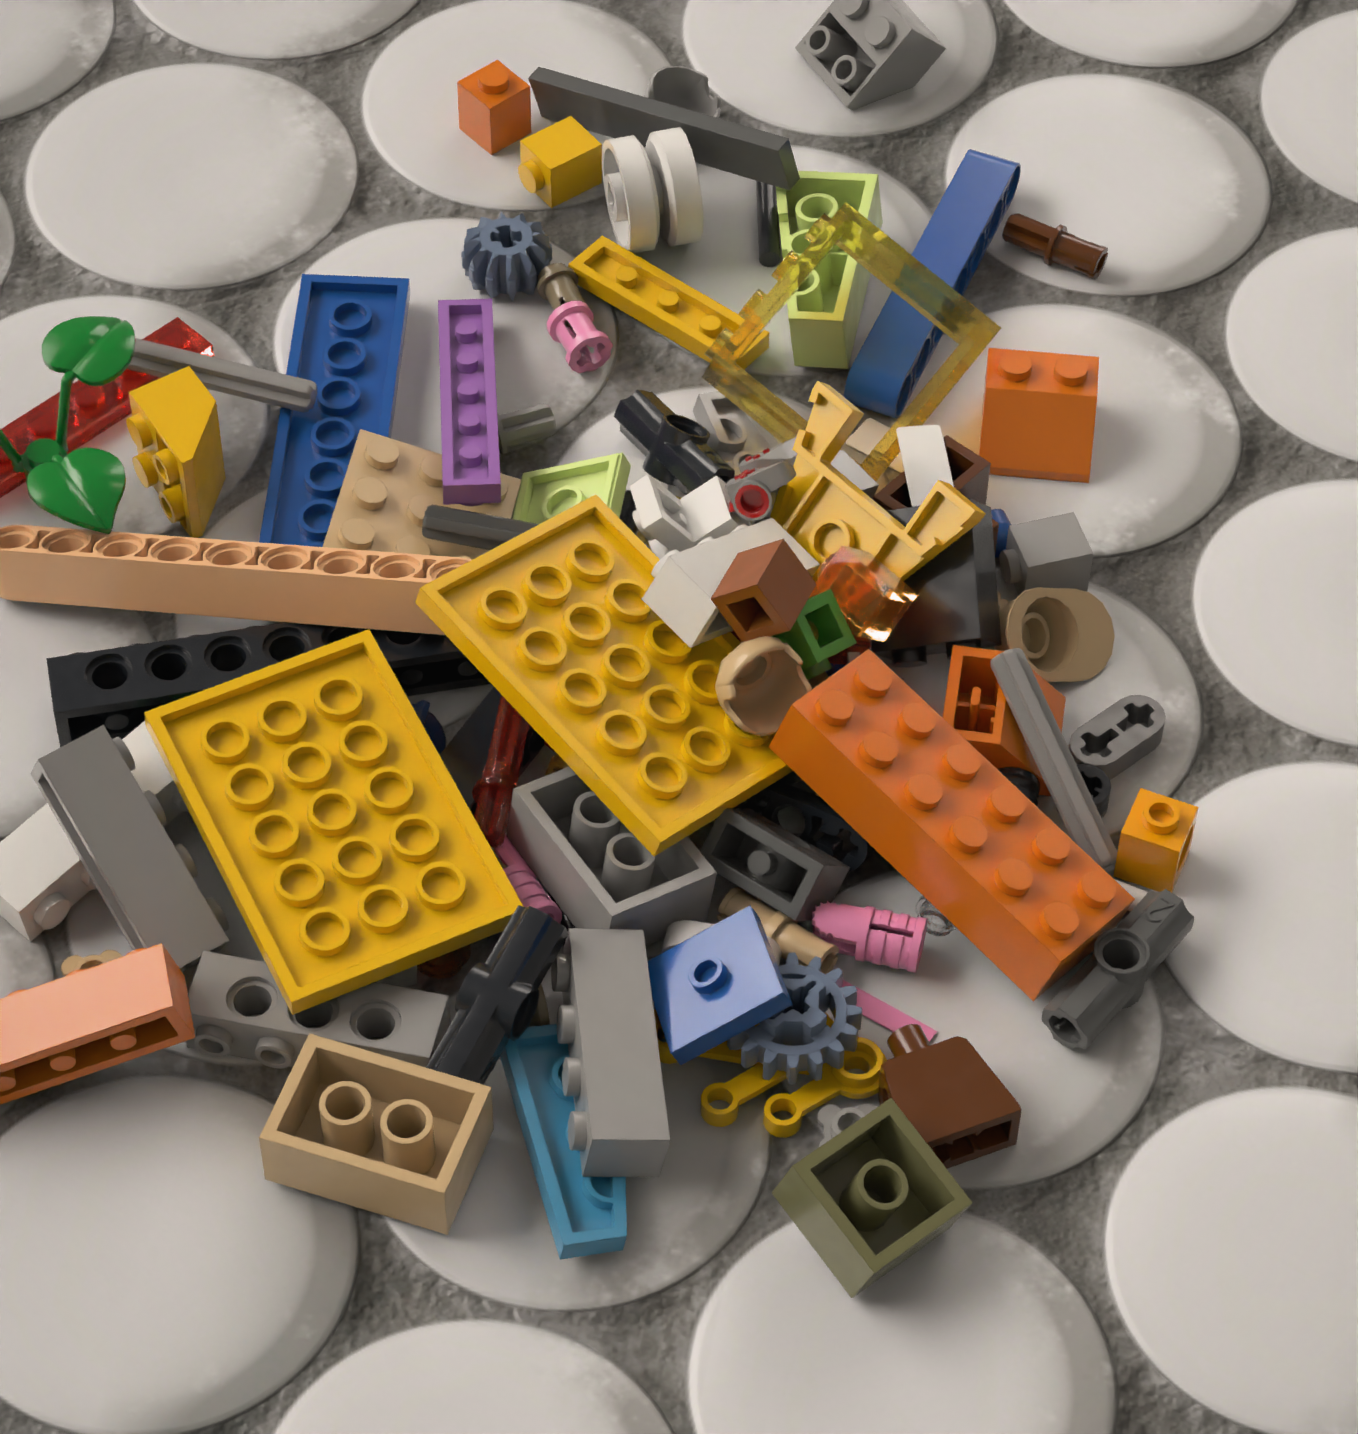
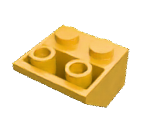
M190 366L130 391L129 399L132 416L126 419L129 433L137 446L138 455L132 458V462L139 480L144 487L153 486L157 491L161 507L171 523L179 521L190 537L198 538L204 534L226 476L216 400Z

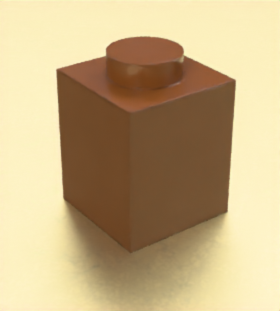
M780 539L738 553L712 595L711 600L740 640L745 642L758 637H770L790 631L813 592L816 582L784 539Z

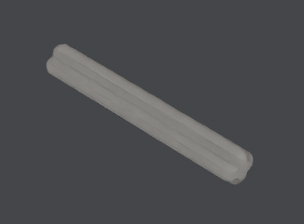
M135 338V351L132 361L127 368L128 370L162 378L190 366L204 386L210 390L303 413L313 409L315 405L317 385L313 381Z
M1014 648L1001 652L991 660V668L1071 839L1103 869L1112 866L1116 862L1117 850L1023 650Z

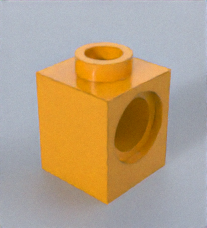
M1140 788L1121 831L1113 876L1158 892L1167 889L1172 893L1190 852L1199 807Z

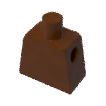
M918 1024L905 1025L889 1036L887 1045L894 1058L885 1061L881 1065L878 1092L879 1103L881 1105L892 1098L946 1169L1017 1144L1022 1109L966 1038L956 1036L930 1045L921 1026Z

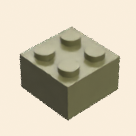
M892 1098L794 1164L772 1192L773 1196L851 1298H854L950 1229L973 1203Z

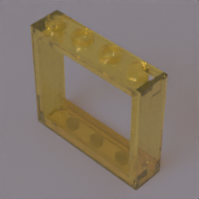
M845 202L832 219L824 213L820 219L816 220L804 236L810 242V245L800 256L793 250L787 254L771 275L778 282L766 295L762 290L758 289L738 314L745 321L733 334L725 328L718 335L716 341L705 352V355L711 359V362L702 378L780 442L783 443L797 437L799 429L805 431L808 421L737 365L736 362L834 246L837 245L959 344L861 464L854 460L877 482L900 453L896 429L898 427L923 425L996 336L1001 327Z

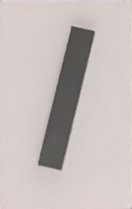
M538 67L528 78L541 117L559 122L572 116L586 130L611 138L634 135L643 147H646L650 133L681 127L691 146L695 163L786 190H791L800 179L789 138L542 67Z

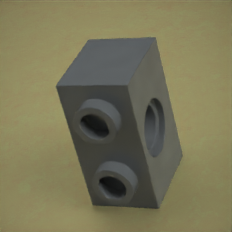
M726 808L716 818L700 850L717 874L790 918L799 921H812V912L815 911V906L818 907L820 903L825 904L827 901L829 903L833 902L850 869L846 864L749 808Z

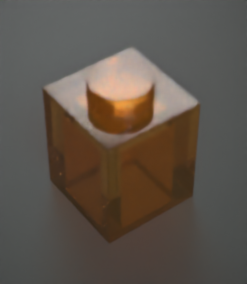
M843 545L837 552L826 558L820 566L816 586L810 595L813 597L831 589L851 632L857 637L881 642L887 639L918 596L915 591L870 552Z

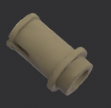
M553 263L541 270L538 275L537 291L542 299L549 301L553 311L570 301L586 303L577 287L578 276L574 269L567 267L563 263ZM565 321V326L573 329L569 322Z

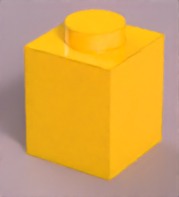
M572 116L520 140L521 164L518 167L520 180L530 193H536L550 208L602 183V144Z

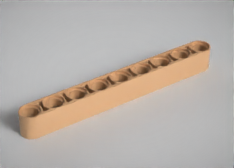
M9 525L0 528V598L12 601L445 635L415 603L419 589L471 561V559L113 531L110 534L86 529Z

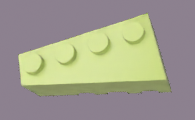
M798 171L800 179L791 190L776 187L794 366L848 369L883 223L878 174Z

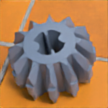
M501 211L498 219L491 220L481 217L477 227L467 229L464 239V251L461 252L462 268L465 269V276L469 277L473 290L486 289L490 299L500 293L508 294L513 301L517 292L521 291L529 295L534 294L535 287L538 284L539 273L546 266L550 265L552 260V244L549 243V236L545 235L542 230L541 222L528 223L523 213L515 218H506Z

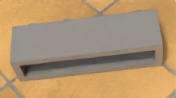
M102 725L39 758L30 774L133 950L149 948L162 943L180 970L184 972L199 963L203 951L218 953L229 942L225 931L229 930V924L217 901L212 897L205 899L193 878L198 876V872L187 849L180 843L174 846L162 826L167 820L160 802L150 790L143 792L131 771L135 770V762L128 747L121 738L115 737L112 739L105 726Z
M569 928V935L566 938L563 953L557 954L551 965L553 992H562L563 1005H559L557 1012V1039L559 1044H568L569 1057H565L563 1062L564 1096H573L575 1111L570 1112L568 1121L569 1148L571 1151H580L582 1177H660L670 1143V1133L644 931L633 929Z

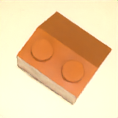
M988 348L979 456L991 463L989 475L1089 483L1098 394L1099 357Z

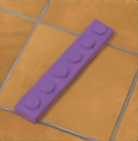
M492 299L438 300L443 505L461 504L473 507L484 503H501Z

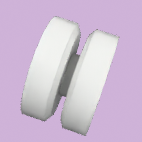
M681 127L650 133L645 148L634 135L605 140L602 148L603 183L608 213L618 245L632 253L654 250L659 234L670 247L701 241L703 234V205L700 182L691 146Z

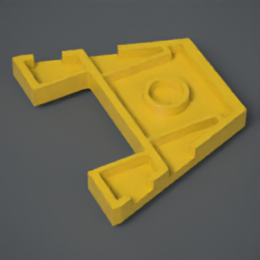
M817 381L809 398V402L814 403L806 429L805 431L799 429L792 449L797 453L793 465L797 475L787 485L779 488L770 518H773L820 564L812 577L816 582V586L809 598L831 589L847 624H849L977 525L986 513L952 485L938 480L906 527L831 465V462L864 413L830 385Z

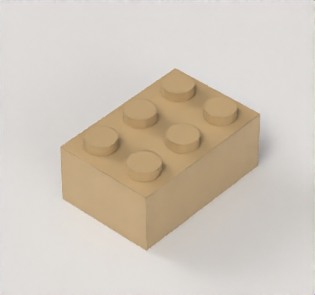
M309 1033L259 1136L265 1180L448 1235L494 1130L492 1087Z

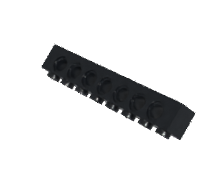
M285 622L46 658L60 747L102 725L105 726L112 739L115 737L123 739L145 721L144 712L368 629ZM370 629L402 689L408 696L491 684L446 635Z

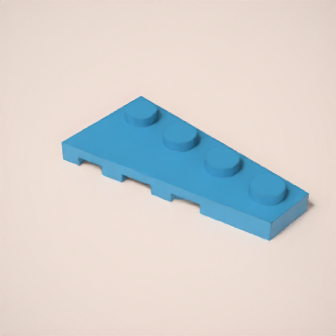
M557 1024L527 1027L519 1039L515 1041L509 1039L500 1055V1059L559 1259L622 1251L627 1238L626 1177H582L580 1151H571L568 1142L569 1115L571 1111H575L574 1097L564 1096L562 1086L563 1062L565 1057H569L568 1044H559Z

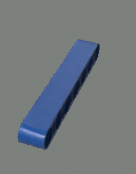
M972 149L967 151L852 364L844 389V397L854 406L896 419L900 417L1014 198L1020 178V163Z

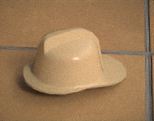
M1036 587L1024 590L999 612L1002 645L995 646V650L1006 651L1020 648L1023 650L1031 669L1047 682H1078L1092 679L1105 668L1112 655L1115 638L1112 618L1104 604L1090 592L1071 588Z

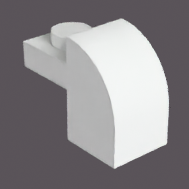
M649 474L629 486L636 505V510L632 513L634 522L641 534L648 540L651 551L659 559L672 550L684 551L696 546L707 537L711 536L716 539L731 533L742 524L751 526L755 522L743 519L735 511L729 512L730 498L725 488L726 483L718 476L713 477L681 499H678Z

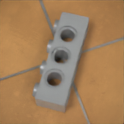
M203 951L188 992L196 1038L187 1040L186 1043L187 1048L197 1049L209 1056L224 1057L230 1055L256 1060L266 1066L282 1069L294 1066L310 1033L426 1068L451 1024L449 996L374 982L292 1015L266 962ZM253 1014H262L256 1017H247ZM315 1025H322V1027L320 1028H308ZM373 1037H385L380 1040H370Z

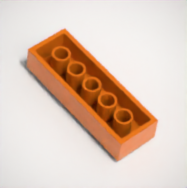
M870 649L863 652L791 704L769 745V748L1032 1001L1036 1000L1093 951L1094 943L1098 936L1106 930L1115 928L1135 900Z

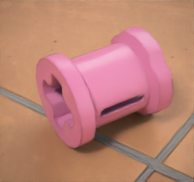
M570 301L562 304L552 312L546 323L547 331L554 341L562 343L567 352L565 360L573 371L577 373L594 371L604 365L610 358L613 344L606 333L598 331L594 326V315L587 303ZM565 321H568L573 329L566 327ZM587 345L594 348V353L590 352Z

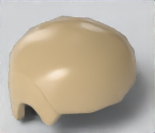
M763 636L742 642L720 663L715 684L720 706L742 731L759 737L775 734L791 704L812 690L801 668L803 660L789 644L783 643L779 638Z

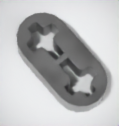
M1129 695L1120 699L1077 728L1071 735L1069 750L1076 765H1093L1103 770L1110 780L1151 753L1161 743L1166 719L1164 709L1157 701L1143 695ZM1127 721H1129V722H1131L1132 724H1134V725H1133L1131 728H1129L1128 730H1126ZM1141 723L1148 724V728L1141 725ZM1106 748L1104 758L1100 754H1097ZM1087 750L1091 755H1085L1084 751Z

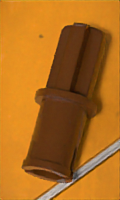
M1019 213L1009 216L1002 233L1004 241L1044 257L1045 264L1051 266L1055 262L1076 270L1094 280L1100 275L1108 257L1107 247L1068 233L1066 226L1060 224L1053 228Z

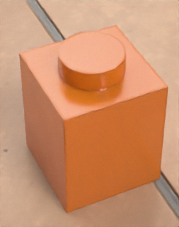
M499 60L488 64L457 82L459 129L490 155L497 153L531 133L530 86Z

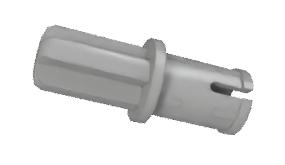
M547 404L499 415L497 412L499 452L501 455L507 454L508 447L549 437L555 433V418L550 406Z

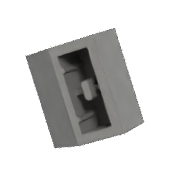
M834 0L795 49L847 108L855 110L913 88L945 51L946 47L903 0Z

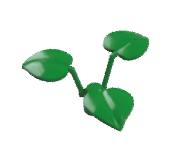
M105 316L78 317L56 325L48 332L42 343V358L45 365L55 372L65 373L61 379L56 440L48 438L37 439L28 445L23 455H20L0 429V447L11 460L13 471L24 472L28 495L40 508L74 525L110 534L118 505L125 490L126 476L124 466L116 456L97 448H79L67 455L68 446L66 439L71 387L76 378L87 385L95 387L114 381L122 375L132 361L136 339L132 325L126 320L122 321L116 317Z

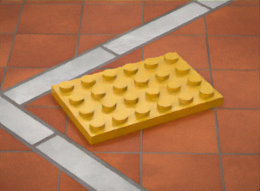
M595 494L420 587L415 603L653 856H656L718 818L726 808L736 807L793 770L769 748L775 734L759 737L742 731L720 706L715 690L720 663L741 642L731 632H728L690 648L642 600V597L654 580L651 572L660 559Z
M370 629L144 712L146 728L292 1015L504 931L518 905L523 906Z

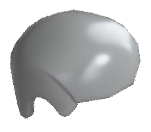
M684 66L663 67L651 74L644 97L719 118L721 97L716 96L713 98L708 87V77L702 72Z

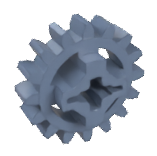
M789 953L786 965L778 967L793 1005L765 1019L756 1027L752 1026L728 1039L727 1046L729 1050L741 1049V1065L745 1069L755 1065L757 1062L762 1063L763 1079L768 1081L775 1075L777 1070L786 1071V1078L789 1084H796L799 1072L806 1070L815 1081L822 1079L824 1063L840 1069L844 1065V1051L855 1052L858 1030H861L862 1007L856 1006V987H842L843 971L837 968L824 974L821 972V958L815 956L808 966H802L798 963L796 953ZM830 1009L834 1017V1023L831 1028L826 1025L827 1015L825 1012Z

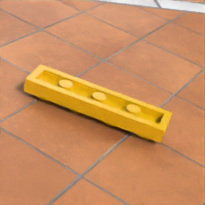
M603 235L568 264V267L574 269L578 276L577 285L734 378L769 348L770 333Z

